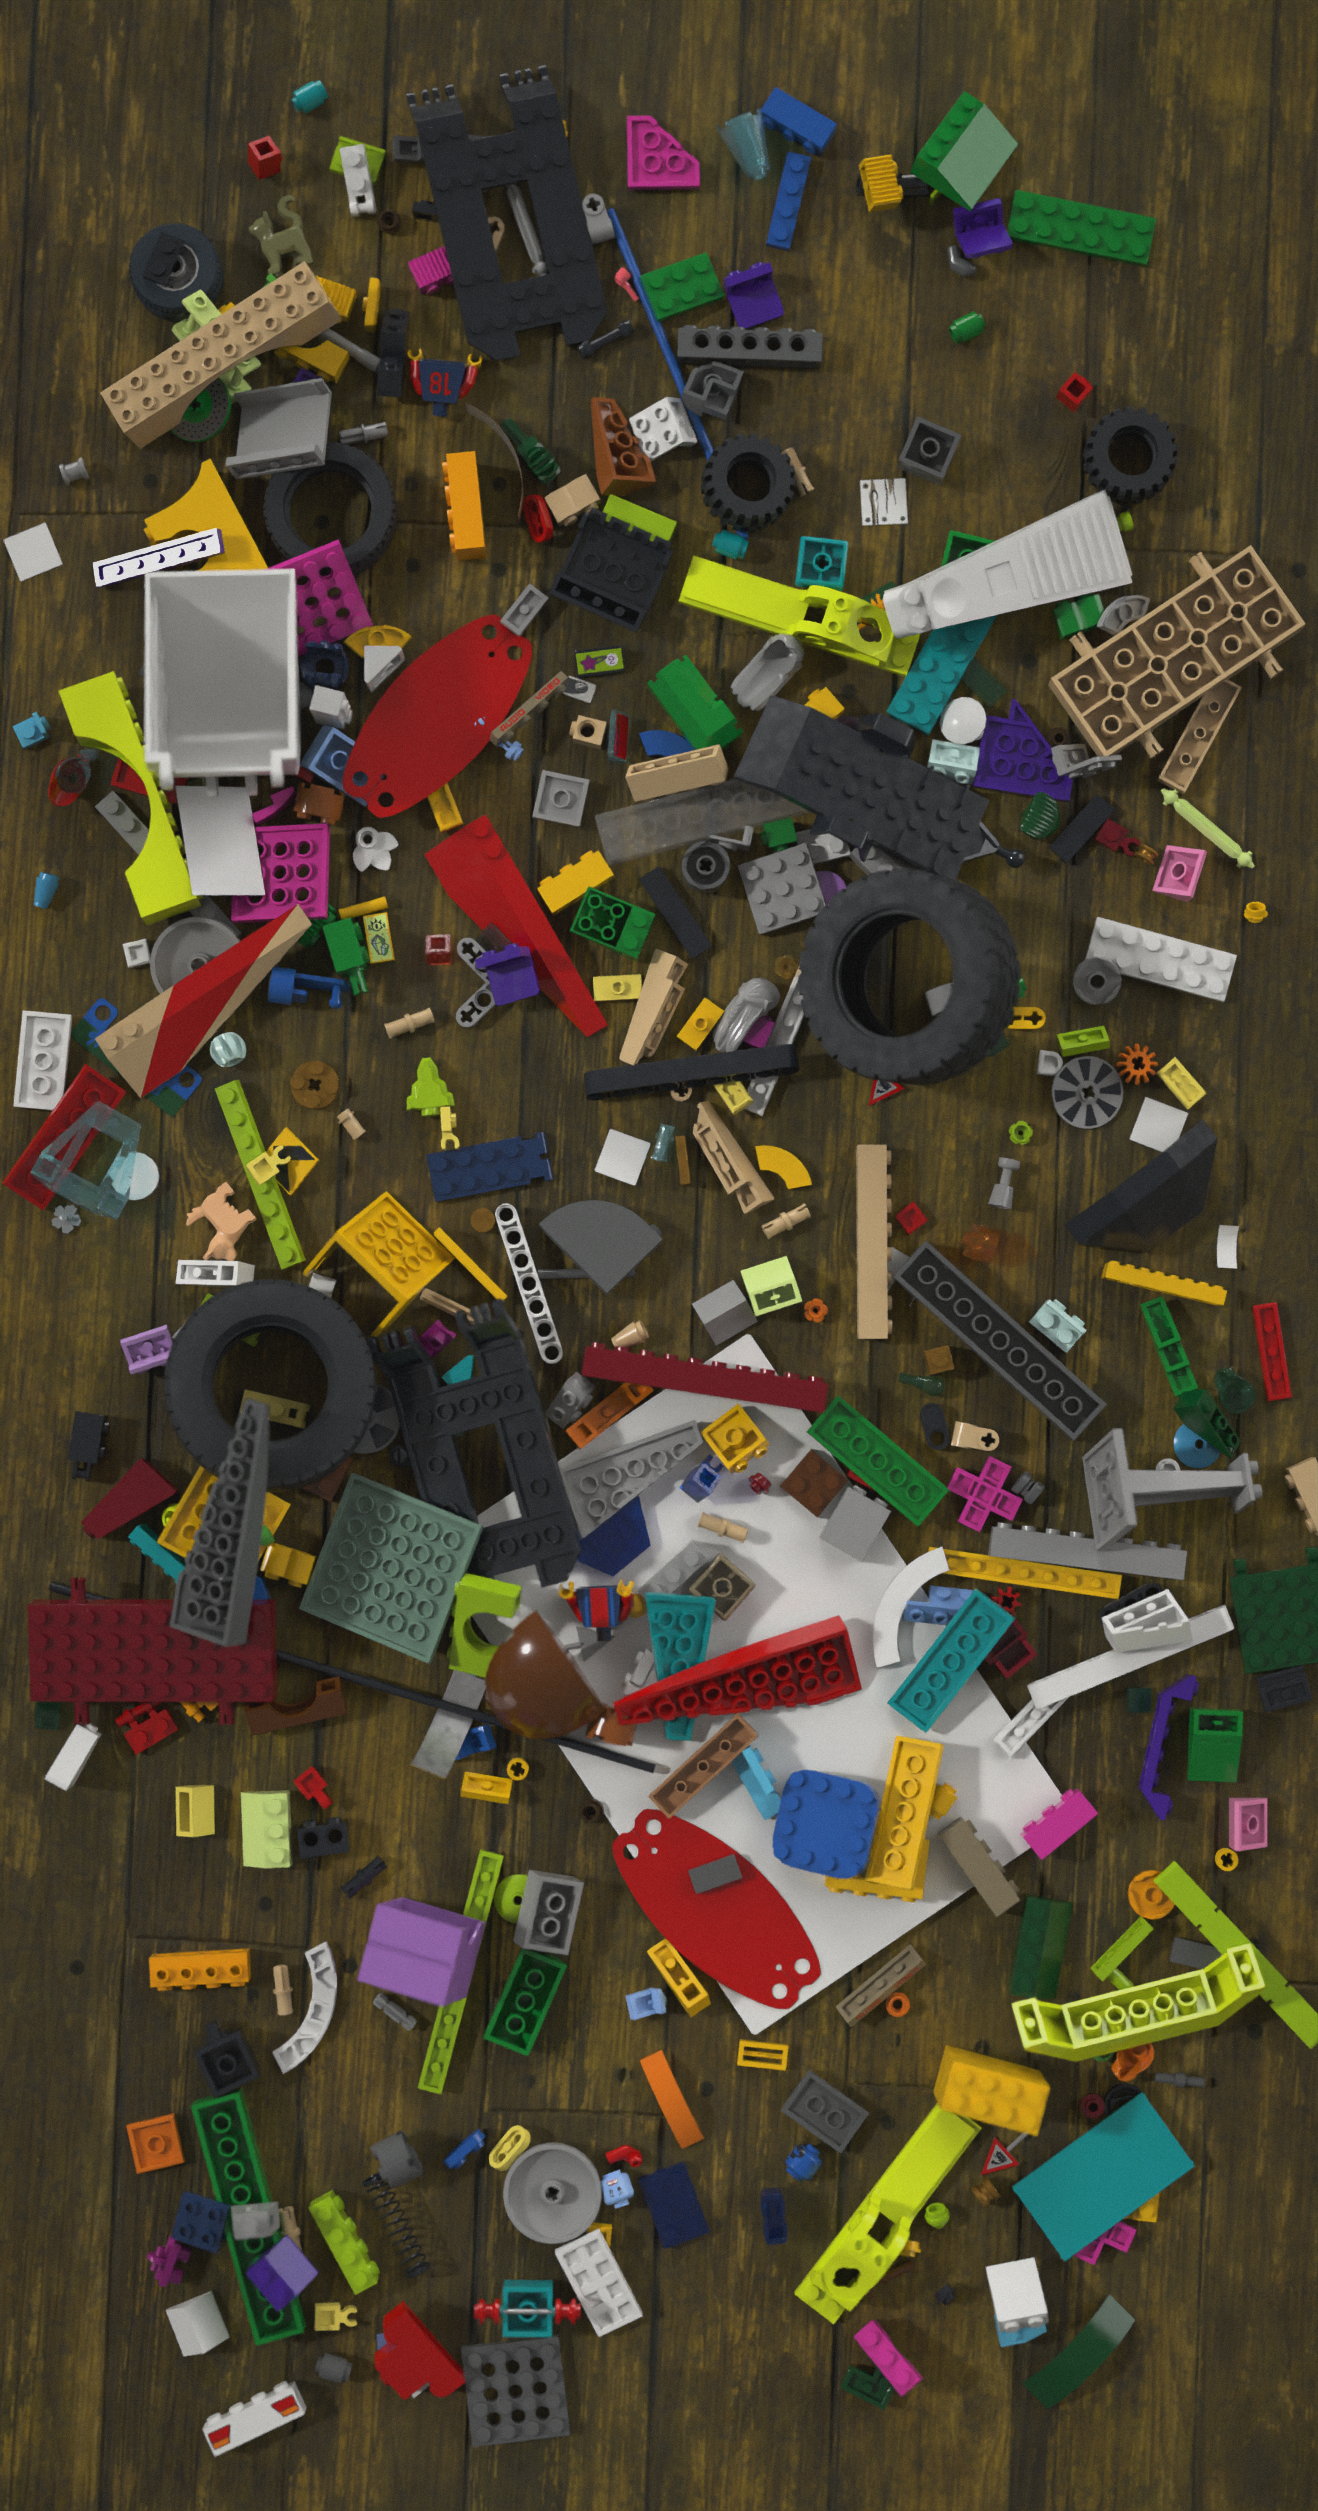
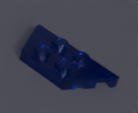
M639 1495L588 1536L580 1540L583 1551L578 1562L614 1577L651 1546Z

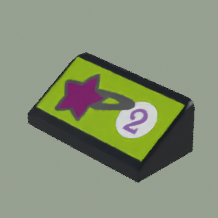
M622 645L574 651L577 678L625 672Z

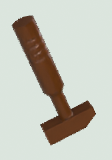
M911 2259L887 2270L875 2285L886 2283L914 2269ZM871 2289L865 2294L870 2299L874 2297Z

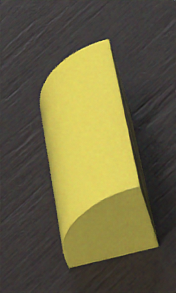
M214 1785L176 1787V1836L199 1837L215 1834Z

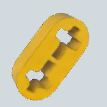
M1013 1007V1010H1015L1014 1017H1020V1020L1013 1021L1012 1025H1009L1008 1030H1037L1045 1023V1013L1036 1007ZM1035 1012L1037 1017H1041V1021L1033 1025L1032 1021L1024 1020V1017H1030Z

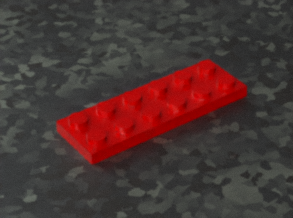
M85 1064L2 1182L3 1185L44 1211L126 1094V1091Z

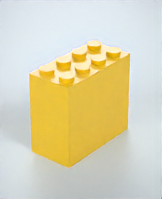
M946 2045L933 2093L941 2110L1037 2136L1050 2087L1040 2070Z

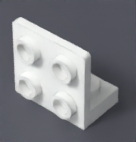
M665 397L629 419L633 432L640 442L641 452L643 455L647 454L650 461L678 446L691 447L698 443L680 398Z

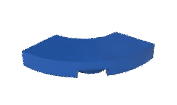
M662 730L639 733L648 757H668L693 751L687 740L675 733Z

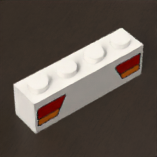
M287 2381L281 2382L273 2387V2391L267 2394L264 2391L251 2398L252 2401L244 2405L242 2402L231 2406L229 2412L223 2415L216 2413L208 2417L203 2427V2432L214 2456H218L304 2415L307 2407L295 2381L287 2383Z

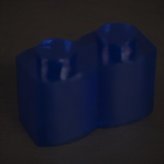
M779 2187L762 2189L760 2193V2206L763 2215L764 2238L768 2245L786 2243L788 2229L784 2216L785 2202L783 2193Z

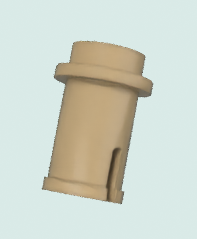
M348 1108L337 1116L339 1119L338 1123H342L352 1136V1139L355 1140L365 1133L366 1130L363 1129L354 1117V1111L351 1112Z

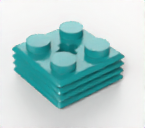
M802 536L795 586L809 588V586L816 585L842 592L848 541ZM820 559H823L824 563L828 566H824V569H820L819 565H816L815 563H819Z

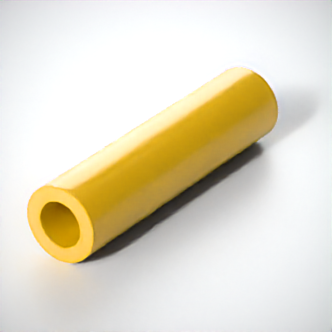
M384 896L339 909L341 920L355 918L386 909L388 904Z

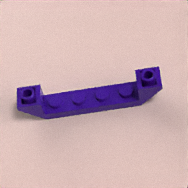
M1190 1674L1185 1675L1159 1692L1138 1786L1160 1820H1165L1166 1815H1170L1173 1802L1170 1801L1168 1794L1152 1791V1787L1157 1786L1159 1773L1156 1772L1157 1763L1162 1762L1164 1749H1161L1163 1739H1167L1169 1725H1166L1168 1715L1171 1716L1174 1709V1701H1171V1699L1176 1697L1191 1701L1192 1696L1197 1694L1199 1683L1196 1681V1676Z

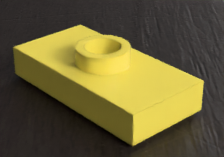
M641 974L593 977L594 1001L639 999L642 989Z
M1176 1057L1156 1073L1187 1110L1207 1094Z
M740 1081L713 1085L733 1115L754 1103Z

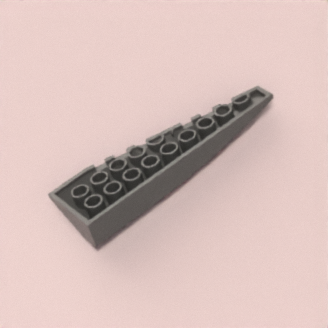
M246 1399L235 1427L237 1430L235 1438L230 1440L227 1448L230 1450L227 1459L220 1466L219 1472L221 1474L218 1482H214L202 1513L201 1527L194 1534L193 1539L195 1542L193 1548L186 1555L185 1562L187 1563L185 1569L178 1576L170 1627L225 1647L245 1644L264 1521L268 1469L269 1405L252 1399Z

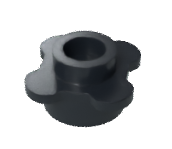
M949 2283L943 2286L934 2295L938 2301L936 2304L940 2305L943 2303L946 2306L956 2297L954 2292L957 2288H952Z

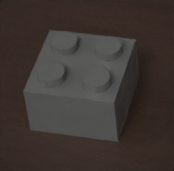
M917 416L898 460L897 468L941 486L962 435Z

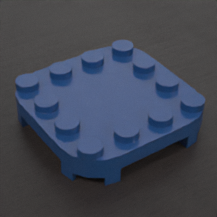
M801 1770L792 1773L783 1788L773 1833L772 1847L774 1856L790 1867L833 1878L851 1879L858 1876L864 1869H867L870 1862L869 1854L878 1813L881 1811V1802L877 1792L871 1785L865 1782L816 1770Z

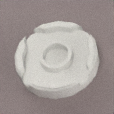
M138 1152L127 1153L118 1158L112 1166L110 1175L112 1186L116 1192L125 1199L134 1201L150 1196L158 1187L160 1179L159 1169L153 1159Z

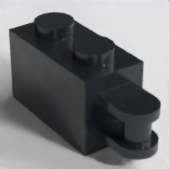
M75 1411L68 1460H74L73 1480L83 1478L86 1482H90L93 1463L99 1464L101 1459H105L107 1446L103 1445L104 1436H108L110 1430V1421H107L108 1415ZM80 1461L87 1462V1469L79 1468Z

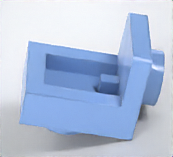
M648 1988L625 1995L631 2020H637L656 2013H666L665 2006L667 2000L665 1994L659 1988Z

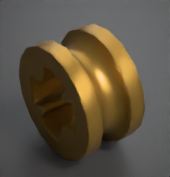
M1140 844V850L1135 852L1134 856L1148 865H1153V858H1157L1159 854L1149 846Z

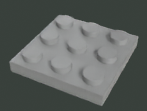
M807 843L738 865L759 935L816 917L822 908L827 906Z

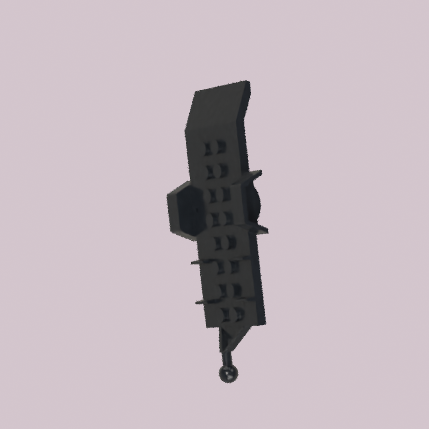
M770 696L734 778L745 784L771 791L816 814L817 817L809 832L812 836L830 834L856 847L859 851L860 860L865 862L872 844L928 873L956 879L962 863L993 855L994 853L1006 859L1007 865L1011 868H1019L1025 862V855L1021 850H1008L1000 846L997 839L981 822L989 802L988 799L970 791V785L963 787L934 772V766L926 768L910 759L916 746L914 730L882 713H874L861 716L854 730L811 707Z

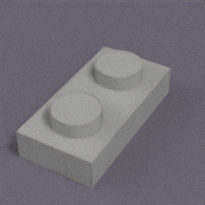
M529 583L500 620V623L520 637L549 601V598Z

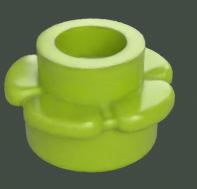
M1018 1121L1017 1124H1012L1009 1129L1010 1139L1015 1144H1027L1030 1141L1029 1138L1033 1135V1130L1026 1122ZM1022 1131L1023 1135H1019L1018 1132Z

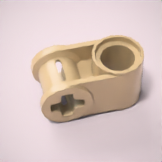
M955 1421L952 1446L991 1451L998 1446L999 1436L994 1430ZM987 1433H990L994 1443L985 1447V1442L981 1441V1438L986 1437Z

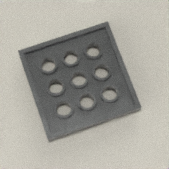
M559 2334L552 2335V2337H531L461 2346L473 2447L570 2435ZM534 2357L542 2358L544 2366L540 2369H534L530 2365L531 2359ZM510 2360H516L520 2368L516 2372H510L506 2368V2363ZM484 2364H493L496 2369L492 2375L484 2374L481 2369ZM536 2382H544L547 2390L541 2394L536 2393L533 2385ZM512 2385H519L523 2392L520 2396L515 2397L509 2393V2388ZM495 2388L499 2395L496 2399L490 2400L486 2398L485 2390ZM541 2406L547 2407L550 2410L549 2416L546 2418L538 2417L536 2414L537 2408ZM514 2410H523L526 2417L522 2421L514 2420L512 2418ZM492 2412H496L501 2416V2421L498 2424H491L487 2416Z

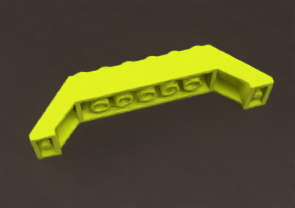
M1251 1944L1226 1949L1227 1952L1202 1970L1063 2005L1037 2001L1036 1998L1012 2003L1024 2049L1077 2062L1219 2026L1265 1990Z

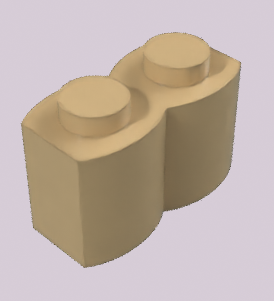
M586 474L544 497L558 526L564 524L565 527L575 523L578 520L577 516L580 514L590 513L592 507L598 509V504L601 503L597 492Z

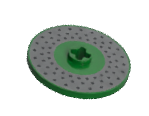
M218 377L204 388L185 410L181 423L170 430L179 438L189 442H203L215 437L227 423L231 410L230 394L225 383ZM197 402L201 403L200 407L196 409L192 408L193 404H196Z

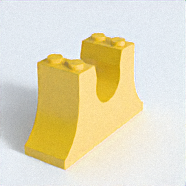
M211 459L202 463L197 480L180 500L144 520L147 525L144 531L152 546L215 528L221 529L225 554L209 558L207 563L198 571L265 570L268 568Z

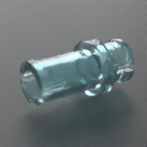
M660 1124L659 1132L655 1134L657 1140L651 1159L667 1162L670 1143L674 1141L672 1135L675 1127Z

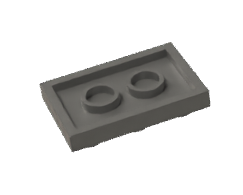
M810 2069L807 2070L781 2108L783 2113L839 2153H842L869 2114L866 2109Z

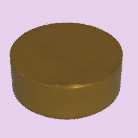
M480 1208L472 1214L471 1224L476 1231L485 1233L494 1227L495 1216L489 1209Z

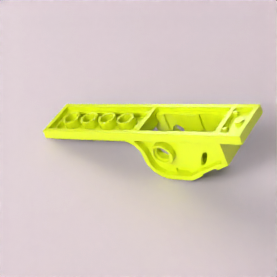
M693 556L679 598L680 604L775 635L790 634L796 637L800 643L904 677L907 676L921 634L901 639L896 638L892 632L887 612L858 597L816 585L809 586L807 590L792 588L697 556ZM808 606L826 610L822 624L804 620ZM857 622H865L873 625L874 628L880 629L882 639L879 642H867L862 639Z
M937 2103L795 2290V2295L832 2324L837 2321L845 2309L851 2311L871 2287L881 2279L897 2258L909 2238V2228L915 2216L982 2129L981 2126L969 2117L941 2110ZM879 2212L894 2222L889 2229V2234L881 2244L867 2234L876 2221ZM839 2268H856L860 2271L846 2287H837L833 2283L835 2272Z

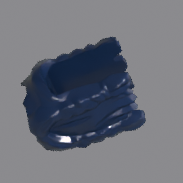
M321 640L318 644L315 641L306 642L305 648L307 651L300 665L301 674L306 684L312 689H315V686L337 690L347 679L349 673V665L343 652V646L337 643L330 645L329 641ZM321 659L331 660L335 666L334 673L316 672L317 662Z

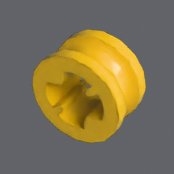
M513 1758L507 1765V1773L513 1780H522L528 1774L529 1766L523 1758ZM516 1762L522 1763V1768L525 1769L524 1773L520 1772L519 1775H515L514 1770L511 1769L512 1764L516 1766Z
M1222 1848L1216 1853L1215 1862L1220 1869L1231 1871L1238 1864V1856L1233 1850ZM1227 1853H1230L1232 1863L1230 1865L1226 1863V1866H1223L1221 1856L1223 1854L1227 1856Z

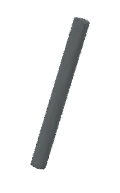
M538 1269L539 1279L589 1278L581 1269ZM635 1269L626 1278L635 1277Z

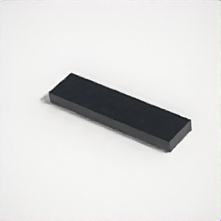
M660 866L639 878L640 883L692 960L712 947Z

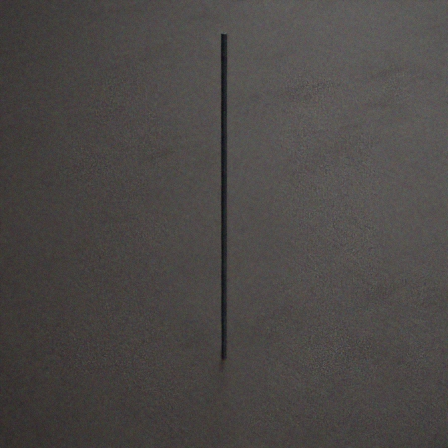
M51 1581L49 1591L71 1597V1587ZM86 1592V1599H109ZM277 1650V1660L332 1677L340 1676L342 1680L507 1729L495 1715ZM565 1736L540 1739L649 1773H654L656 1766L654 1763Z

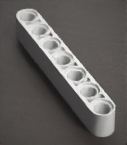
M502 1204L496 1209L495 1217L542 1359L547 1363L555 1364L562 1359L563 1350L516 1209L510 1204ZM506 1208L513 1211V1218L508 1222L500 1219V1212ZM513 1231L521 1235V1240L516 1245L510 1244L507 1240L509 1233ZM520 1254L528 1257V1264L524 1268H519L515 1264V1258ZM527 1277H532L536 1281V1286L531 1291L525 1290L522 1285L523 1280ZM534 1300H540L543 1303V1311L539 1314H534L530 1310V1304ZM542 1323H547L551 1327V1333L547 1337H542L538 1334V1326ZM549 1346H555L559 1350V1355L554 1360H549L545 1356V1350Z

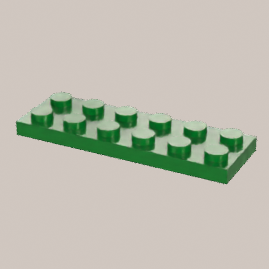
M1016 190L1007 233L1013 241L1146 267L1156 218Z
M839 1395L834 1398L824 1413L806 1431L917 1527L949 1491L945 1485Z

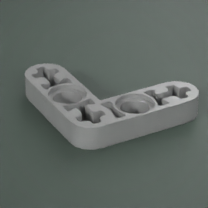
M463 938L457 945V952L465 963L485 982L456 1013L458 1024L463 1028H471L496 1004L490 983L486 979L488 978L487 973L480 972L475 961L473 964L470 962L474 958L469 953L465 955L462 953L464 951V944L468 946L473 944L472 950L476 955L479 952L484 953L486 951L474 939ZM488 994L491 997V1003L487 1007H481L477 1002L479 995ZM473 1002L475 1007L482 1011V1013L478 1015L475 1011L471 1015L472 1022L465 1021L463 1023L461 1021L463 1018L461 1013L464 1011L469 1013L473 1009L469 1005Z

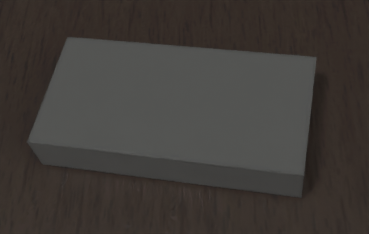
M734 1854L688 1870L696 1894L742 1878Z
M1175 1936L1169 1960L1204 1969L1221 1957L1222 1954L1213 1945Z

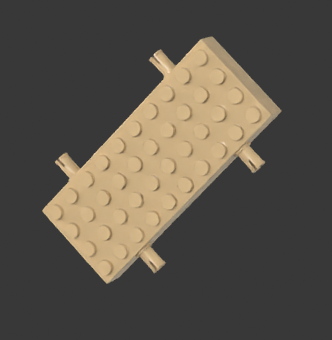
M1251 545L1216 569H1212L1202 552H1199L1197 556H1193L1189 563L1192 564L1201 577L1198 581L1099 647L1093 649L1082 631L1069 640L1081 658L1052 677L1048 685L1097 756L1116 755L1135 741H1140L1152 759L1156 754L1158 755L1164 750L1152 735L1153 729L1224 683L1225 680L1230 679L1255 661L1260 662L1270 679L1283 671L1271 652L1299 633L1305 626V622Z

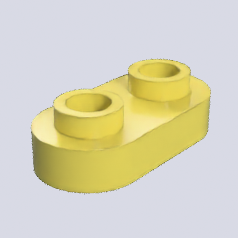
M518 2125L510 2128L490 2152V2165L499 2171L509 2169L528 2147L531 2139L529 2131Z

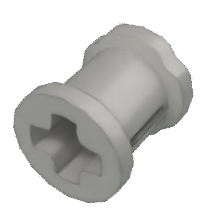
M82 457L78 458L77 462L65 466L63 464L59 465L66 486L70 485L71 481L83 477L85 479L89 478Z

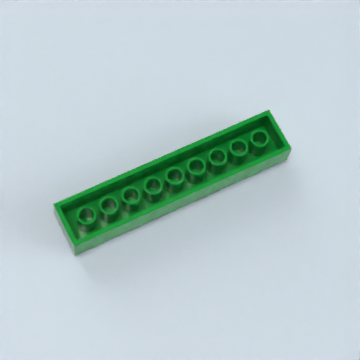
M242 2087L230 2090L216 2098L211 2095L194 2100L191 2108L216 2201L230 2206L224 2230L255 2344L257 2346L303 2333L306 2322L299 2296L297 2295L277 2312L246 2274L252 2263L282 2239L280 2227L271 2236L235 2239L233 2233L231 2206L273 2202Z

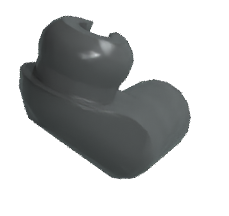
M959 246L948 247L947 251L951 270L963 277L974 275L976 271L975 265L961 258Z

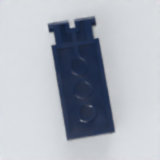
M545 1132L536 1133V1138L524 1141L519 1136L462 1147L459 1150L452 1149L426 1154L435 1202L530 1184V1179L544 1177V1181L553 1180L550 1158L540 1160L541 1154L549 1153Z

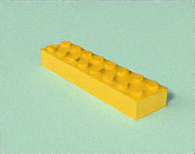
M1112 1260L1104 1265L1103 1279L1216 1306H1223L1227 1291L1223 1290L1224 1287L1215 1285L1210 1287L1209 1283H1194V1280L1188 1278L1180 1280L1179 1276L1176 1275L1164 1276L1165 1273L1159 1271L1151 1273L1149 1272L1150 1269H1135V1266L1130 1264L1122 1266L1120 1262Z

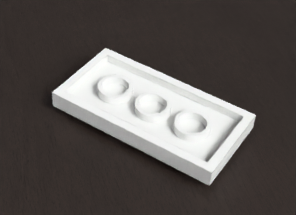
M23 1010L13 1107L53 1111L65 1094L72 1015Z

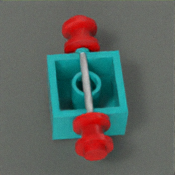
M504 2280L503 2306H500V2299H495L493 2304H486L483 2298H480L479 2304L474 2305V2319H479V2324H483L485 2319H493L495 2324H499L500 2317H503V2337H552L553 2317H555V2314L556 2324H560L562 2319H569L572 2325H576V2319H581V2304H576V2299H572L570 2304H562L560 2299H556L555 2309V2306H553V2280Z

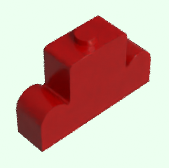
M404 2301L384 2316L382 2321L383 2333L388 2343L374 2353L376 2370L380 2373L381 2380L387 2387L391 2385L402 2399H407L429 2382L430 2391L436 2397H446L466 2382L463 2368Z

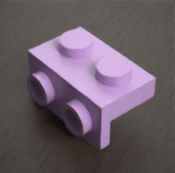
M167 1325L121 1340V1346L129 1364L130 1374H142L149 1371L150 1368L159 1365L166 1366L173 1343Z

